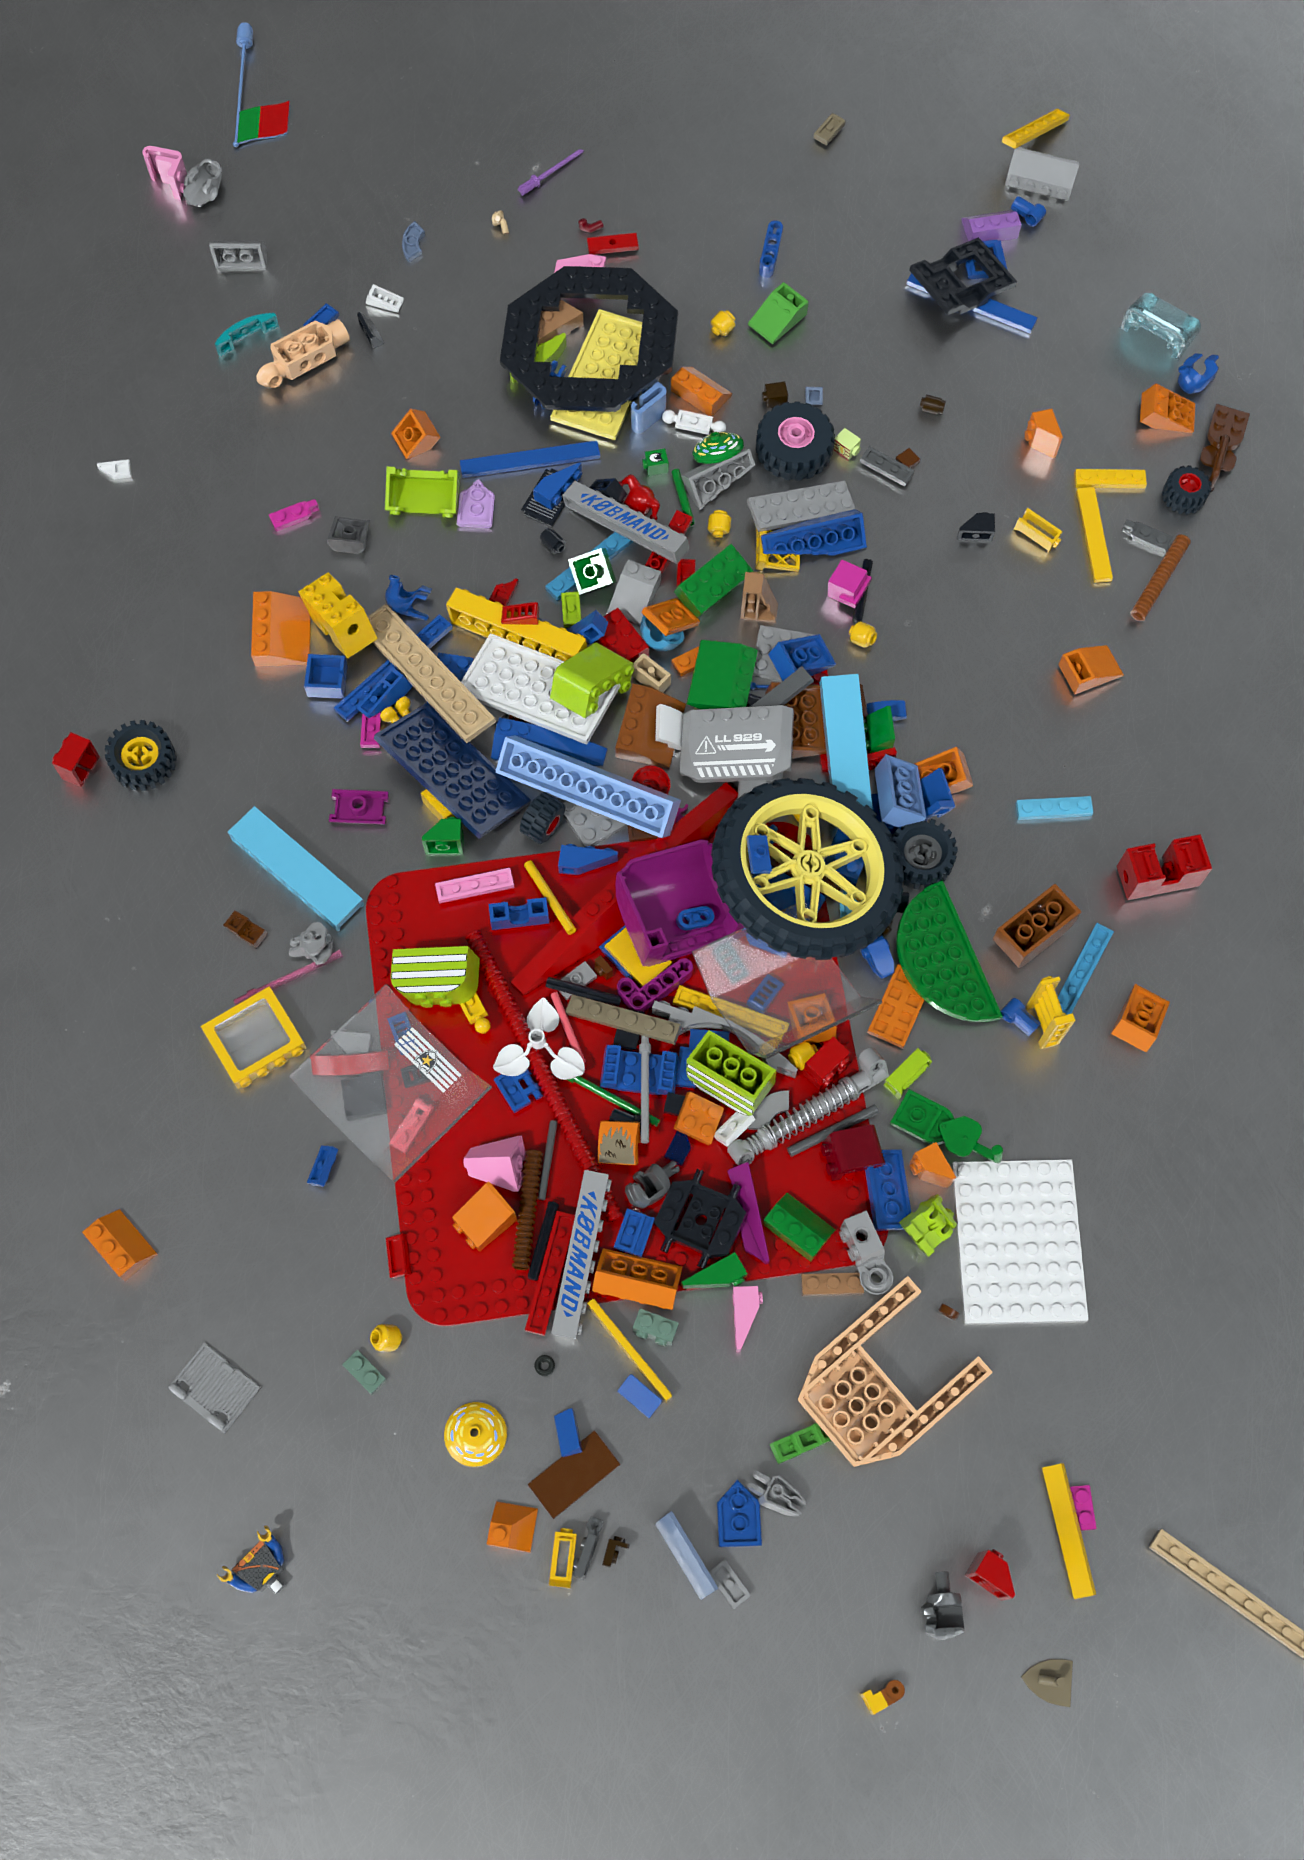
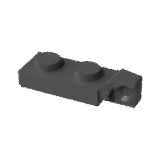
M1126 520L1122 531L1129 533L1132 540L1162 553L1166 552L1173 537L1143 523Z
M590 1517L586 1525L589 1533L587 1538L584 1537L580 1546V1550H583L581 1557L575 1560L573 1566L576 1578L582 1580L586 1578L604 1523L603 1520Z

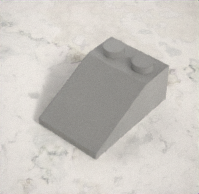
M628 560L620 575L607 614L619 608L630 623L640 626L644 616L641 612L644 607L651 605L661 584V571Z

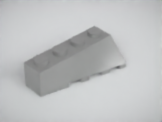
M743 447L737 455L728 460L703 464L682 474L681 477L687 493L698 510H701L709 501L714 500L721 491L726 490L732 482L754 467L755 463L750 449Z

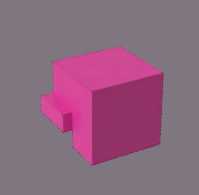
M841 560L828 581V597L856 608L872 577L867 575V570Z

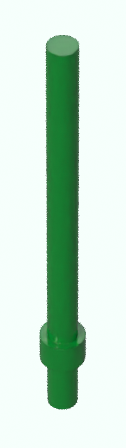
M577 1076L567 1079L569 1082H575L630 1113L641 1116L640 1108L585 1078ZM649 1114L651 1124L657 1127L660 1119Z

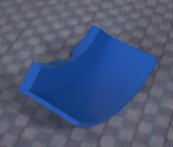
M938 768L928 776L920 779L926 822L934 816L940 818L956 807L942 768ZM878 793L871 794L873 811L877 814V820L882 822ZM885 823L891 834H894L898 828L901 829V826L896 827Z

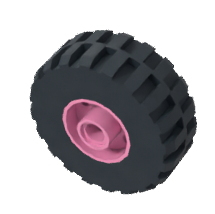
M795 401L794 403L785 402L780 406L777 405L772 408L771 412L765 413L763 419L758 424L756 435L758 459L761 464H764V468L767 471H771L774 476H780L784 480L790 481V479L801 481L804 478H812L814 474L821 473L823 468L827 467L833 455L835 443L833 424L826 414H823L819 408L812 407L811 404Z

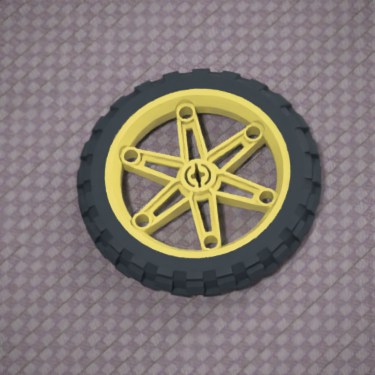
M785 778L774 780L770 784L763 783L739 797L727 810L716 830L712 843L711 857L713 864L711 868L713 879L718 886L717 892L722 902L727 904L730 909L729 913L737 923H741L747 929L746 932L756 940L761 939L768 944L767 947L780 953L781 951L788 952L792 957L802 959L812 957L815 960H831L832 957L838 956L842 958L854 954L859 949H864L885 931L897 913V908L902 899L904 873L903 866L900 865L899 861L901 856L897 844L894 841L892 842L890 838L892 834L884 822L877 820V814L868 805L863 806L857 801L858 797L848 791L843 793L836 790L837 787L826 782L818 784L813 779L798 778L797 780ZM800 814L797 843L775 832L765 824L777 817ZM819 819L837 827L851 841L821 849ZM807 827L811 828L812 850H804ZM758 833L767 835L769 855L781 865L773 868L770 874H761L752 878L746 838L748 835H759ZM772 840L794 854L793 858H789L769 841ZM846 852V856L825 865L824 857ZM862 857L867 876L865 893L858 890L839 874L836 869ZM791 870L793 875L792 878L772 884L768 881ZM826 876L846 891L847 894L841 893L822 880L823 877ZM804 884L812 885L810 909L805 908ZM795 886L797 919L778 910L763 895ZM821 892L845 905L852 912L834 921L816 922L819 893Z

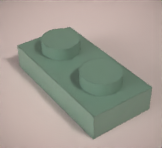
M358 1350L342 1364L371 1395L387 1380Z

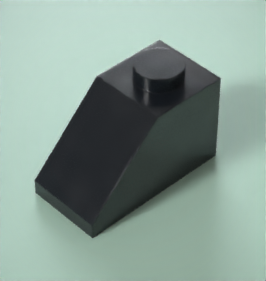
M616 478L596 479L589 487L601 492L602 495L608 498H613L620 504L624 502L623 499L628 495Z
M976 513L959 528L957 540L993 541L995 513Z

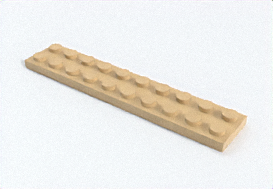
M387 604L368 616L378 638L372 643L407 678L411 685L466 743L496 722L494 716Z

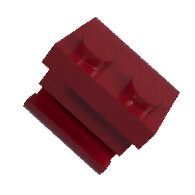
M875 1125L833 1132L827 1136L821 1145V1152L823 1156H826L827 1160L826 1170L828 1175H831L832 1181L840 1180L845 1174L864 1171L867 1167L873 1166L878 1168L886 1164Z

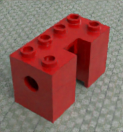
M1201 834L1173 839L1162 856V867H1160L1155 852V843L1127 848L1116 866L1127 900L1198 887L1212 870Z

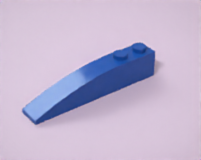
M856 509L807 520L761 535L764 554L837 555L867 548L863 513Z
M501 717L498 719L494 732L491 760L499 761L505 737L515 735L593 766L604 765L607 748L590 741L588 744H584L538 725Z

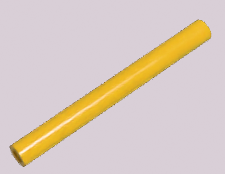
M527 861L524 867L544 898L546 897L549 906L567 934H573L576 931L573 923L533 861Z

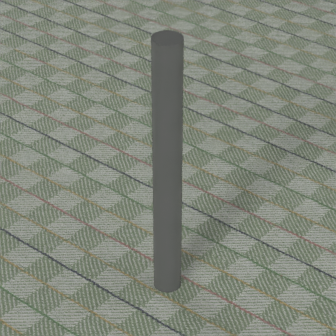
M553 1120L549 1124L538 1193L539 1200L546 1199L558 1124L557 1121Z

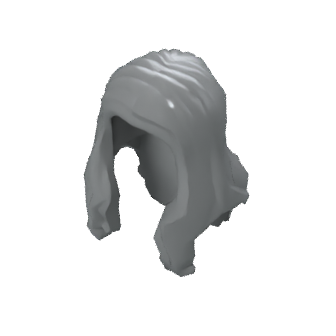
M207 158L188 171L184 179L185 189L183 190L188 205L202 207L205 203L213 201L217 197L223 176L221 165L218 162Z

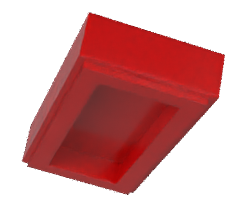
M402 1233L387 1237L386 1247L390 1278L394 1279L410 1275L407 1235Z

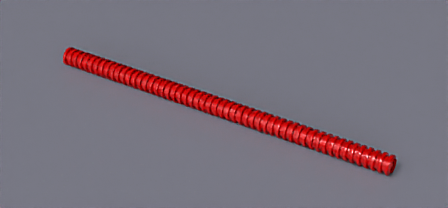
M474 930L468 933L465 939L468 941V945L471 946L470 949L480 958L479 966L486 977V981L489 982V987H492L491 991L494 992V997H497L496 1001L499 1002V1007L502 1008L501 1011L504 1013V1017L507 1018V1023H510L509 1027L512 1028V1033L515 1034L514 1037L518 1039L517 1043L521 1044L520 1047L525 1052L527 1044L530 1042L529 1033L531 1029L527 1028L528 1024L525 1023L526 1020L522 1012H520V1008L517 1007V1002H514L515 998L512 997L513 994L510 992L507 982L504 981L505 978L502 976V972L499 971V966H496L497 962L494 961L495 958L492 956L489 946L486 945L487 942L484 940V936L481 935L482 932ZM531 1047L529 1054L525 1057L530 1062V1069L534 1071L533 1075L537 1076L535 1079L539 1081L538 1085L542 1087L541 1091L545 1092L543 1095L547 1097L546 1101L550 1103L549 1107L553 1108L552 1113H555L554 1117L558 1119L557 1123L561 1124L560 1129L564 1130L562 1133L566 1135L565 1139L569 1140L568 1145L572 1146L571 1151H574L577 1162H580V1168H583L582 1172L584 1173V1170L600 1173L602 1170L598 1168L599 1164L595 1162L596 1158L592 1157L593 1152L589 1151L591 1148L587 1146L588 1142L584 1140L585 1136L581 1135L582 1130L578 1129L579 1125L576 1124V1119H573L574 1115L570 1113L571 1109L568 1108L565 1097H562L563 1093L560 1092L557 1081H554L555 1077L552 1076L549 1065H546L547 1061L543 1060L544 1055L541 1054L542 1051ZM612 1190L609 1192L605 1191L604 1199L608 1200L604 1214L605 1218H608V1223L617 1222L624 1216L623 1212H620L621 1208L617 1206L618 1202L615 1201V1196H612Z

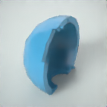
M643 616L640 624V633L650 648L656 651L667 652L677 648L683 642V631L665 636L651 621Z

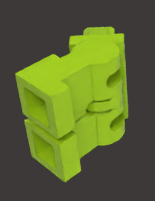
M939 1194L930 1196L927 1201L921 1202L919 1208L914 1213L911 1212L899 1222L920 1250L928 1257L935 1252L934 1248L952 1235L953 1228L957 1225L953 1219L954 1213L951 1209L943 1207V1199Z

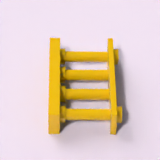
M1048 976L1041 979L1025 1006L1026 1010L1035 1008L1044 1034H1042L1038 1041L1040 1049L1059 1045L1075 1022L1073 1013L1068 1015L1063 1013L1055 988L1061 980L1060 977L1053 978Z

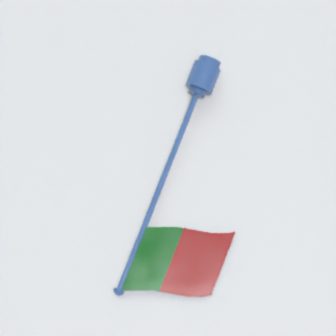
M241 23L237 28L236 38L237 45L242 48L234 147L253 140L276 138L288 134L290 107L289 100L280 104L257 106L240 111L245 49L252 47L253 44L252 26L248 23Z

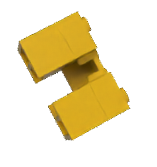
M329 572L298 591L313 622L325 635H330L334 645L347 659L378 639L364 608L351 595L346 596L341 584Z

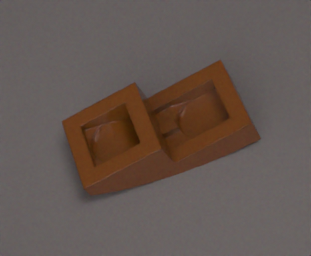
M234 911L223 924L225 928L255 948L268 935L266 930L252 923L249 918L237 911Z

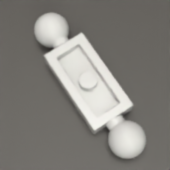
M666 410L662 414V419L665 423L671 424L676 422L675 428L709 435L710 429L713 432L726 431V424L723 421L712 423V416L679 410L678 415L672 410Z

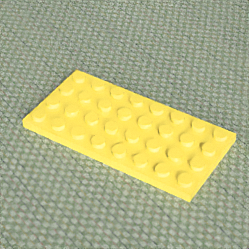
M599 309L568 377L618 379L620 365H637L642 322ZM633 400L625 402L616 412L553 410L550 418L551 421L616 440Z

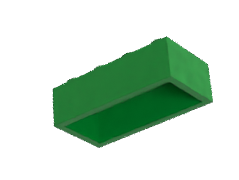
M730 544L678 585L674 593L699 618L744 582L745 572L750 573L754 571L735 547Z

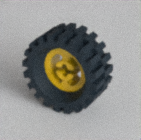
M135 720L130 721L131 725L128 727L125 723L120 725L122 730L118 731L115 729L113 731L115 737L109 736L107 740L109 745H105L107 753L105 754V759L118 782H121L126 788L130 786L132 790L136 791L138 786L141 791H147L146 786L154 789L157 788L155 783L159 782L161 785L165 783L164 777L170 778L172 775L170 769L175 770L176 765L174 761H177L175 749L167 733L164 732L162 727L159 725L156 727L155 723L151 721L148 725L145 720H140V724H137Z

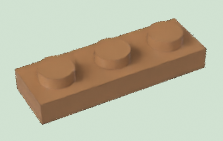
M860 1273L801 1275L802 1296L864 1294V1288L860 1282Z

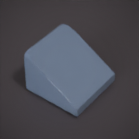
M805 387V404L823 405V387Z

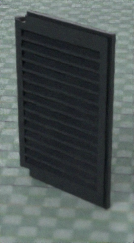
M545 469L536 486L544 477L558 471ZM532 491L521 511L524 512V515L553 527L565 507V503L562 497L561 502L550 510L534 500Z

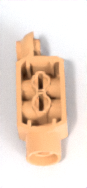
M339 319L327 325L313 321L272 343L271 352L274 362L267 363L261 367L256 376L257 382L264 387L276 388L280 386L283 378L293 380L336 356V348L350 341L345 326Z

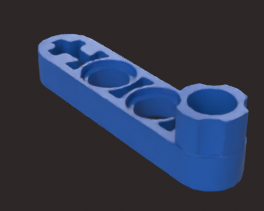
M771 221L768 225L759 265V274L764 278H769L774 274L783 232V225L780 221ZM774 228H777L776 234H773ZM770 240H774V241H776L777 243L774 244V245H771V244H769L768 242H769Z

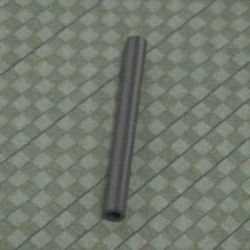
M874 1104L788 1147L787 1151L793 1157L823 1142L829 1134L848 1129L878 1114L879 1110Z

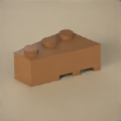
M563 300L560 303V311H542L538 345L562 333H565L567 336L575 328L584 326L583 312Z
M745 572L740 619L776 623L778 603L764 574Z

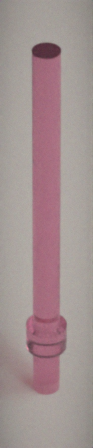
M338 950L332 953L324 964L316 965L313 962L262 987L246 991L247 994L233 1001L235 1005H238L269 986L272 990L342 958V953Z

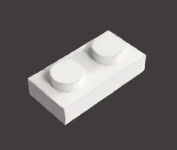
M735 1112L715 1132L714 1137L717 1141L728 1147L756 1119L753 1115L746 1116Z

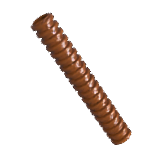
M1179 534L1171 544L1168 552L1130 612L1135 620L1144 621L1191 543L1187 536Z

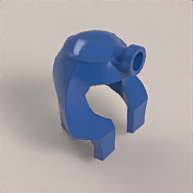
M1195 353L1187 358L1184 364L1178 368L1180 373L1178 384L1180 388L1188 394H1196L1203 391L1215 378L1219 369L1215 363L1219 359L1218 355H1211L1205 360L1206 371L1204 375H1200L1193 369L1194 363L1203 355Z
M390 575V584L385 593L387 605L396 613L427 621L429 616L413 609L412 604L416 598L426 600L432 588L422 585L416 591H406L403 588L402 582H399L400 577Z

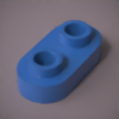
M707 906L683 910L678 914L676 924L682 930L707 927L714 920V912ZM700 916H704L706 920H702ZM683 919H686L688 921V924H685L683 922Z

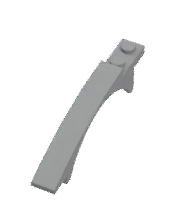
M654 1001L652 1014L681 1024L682 1028L679 1035L690 1031V1029L704 1028L720 1029L733 1033L749 1043L759 1054L762 1061L776 1069V1072L793 1078L796 1077L798 1069L784 1056L757 1036L729 1020L695 1006L692 1013H690L688 1009L672 1007L666 1001Z

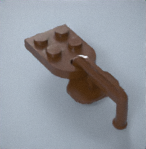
M1216 404L1207 433L1208 440L1212 445L1204 447L1200 456V461L1204 465L1213 468L1208 480L1212 484L1210 486L1211 492L1214 490L1221 470L1231 471L1234 469L1237 457L1232 450L1237 449L1241 445L1250 413Z

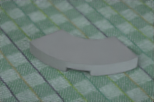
M779 1091L765 1097L753 1113L756 1120L748 1127V1130H757L762 1125L769 1128L766 1126V1123L770 1125L771 1120L776 1115L789 1111V1091Z

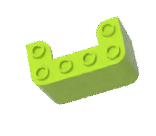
M596 642L556 668L550 698L583 718H587L597 711L598 699L601 694L609 691L610 688L619 683V693L622 694L630 689L634 664Z

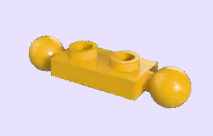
M475 993L469 1001L460 1005L470 1024L475 1023L476 1031L483 1034L489 1031L490 1022L484 1018L488 1013L478 994Z

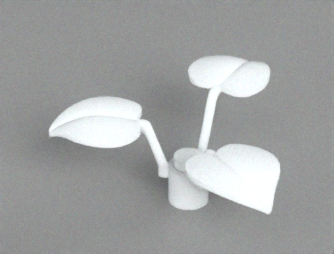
M545 998L539 1000L527 1016V1024L531 1032L529 1033L530 1042L527 1044L526 1051L523 1052L519 1045H507L499 1052L493 1065L494 1070L502 1075H521L530 1065L529 1060L525 1056L529 1054L531 1047L535 1049L545 1047L552 1057L555 1058L551 1062V1070L557 1078L563 1080L572 1079L585 1072L583 1059L577 1051L569 1047H563L559 1050L558 1055H556L548 1046V1043H546L544 1032L555 1030L559 1024V1015Z

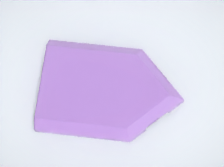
M479 479L467 490L464 489L459 494L457 525L460 527H492L495 495Z

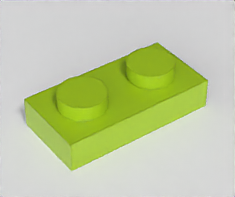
M579 592L561 593L564 628H570L581 620Z

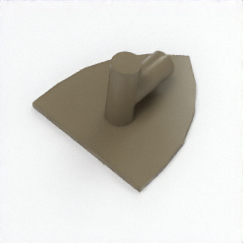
M1063 1659L1042 1661L1029 1668L1021 1676L1027 1687L1039 1698L1051 1704L1070 1707L1073 1661Z

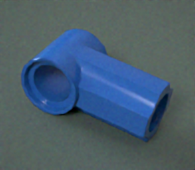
M1020 196L1016 197L1011 206L1013 211L1025 217L1026 223L1033 227L1046 215V209L1043 205H1033Z
M1012 998L1001 1010L1004 1020L1011 1024L1014 1023L1028 1036L1041 1024L1026 1011L1024 1004L1016 998Z

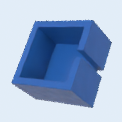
M308 654L304 683L307 697L344 699L348 669L345 656Z

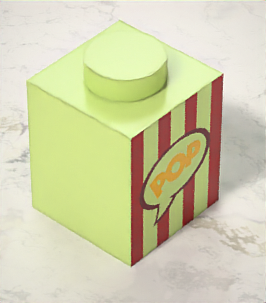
M844 428L835 437L833 450L849 461L852 456H856L859 453L861 439Z

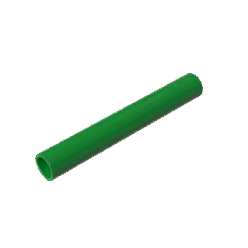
M673 469L671 473L682 511L693 517L680 470ZM694 517L690 526H693L695 524Z

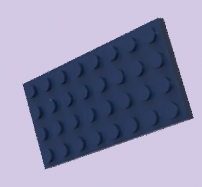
M429 703L423 704L374 736V740L457 819H461V822L478 839L521 811L531 802V799L506 776L495 773L497 767L470 742L466 743Z

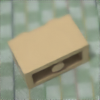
M644 653L633 663L634 672L632 677L644 686L663 693L671 685V674Z

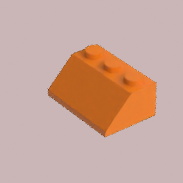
M692 366L681 367L671 378V391L708 416L713 417L732 396L730 391Z
M120 1209L98 1218L82 1231L84 1236L115 1273L125 1282L157 1255V1252Z

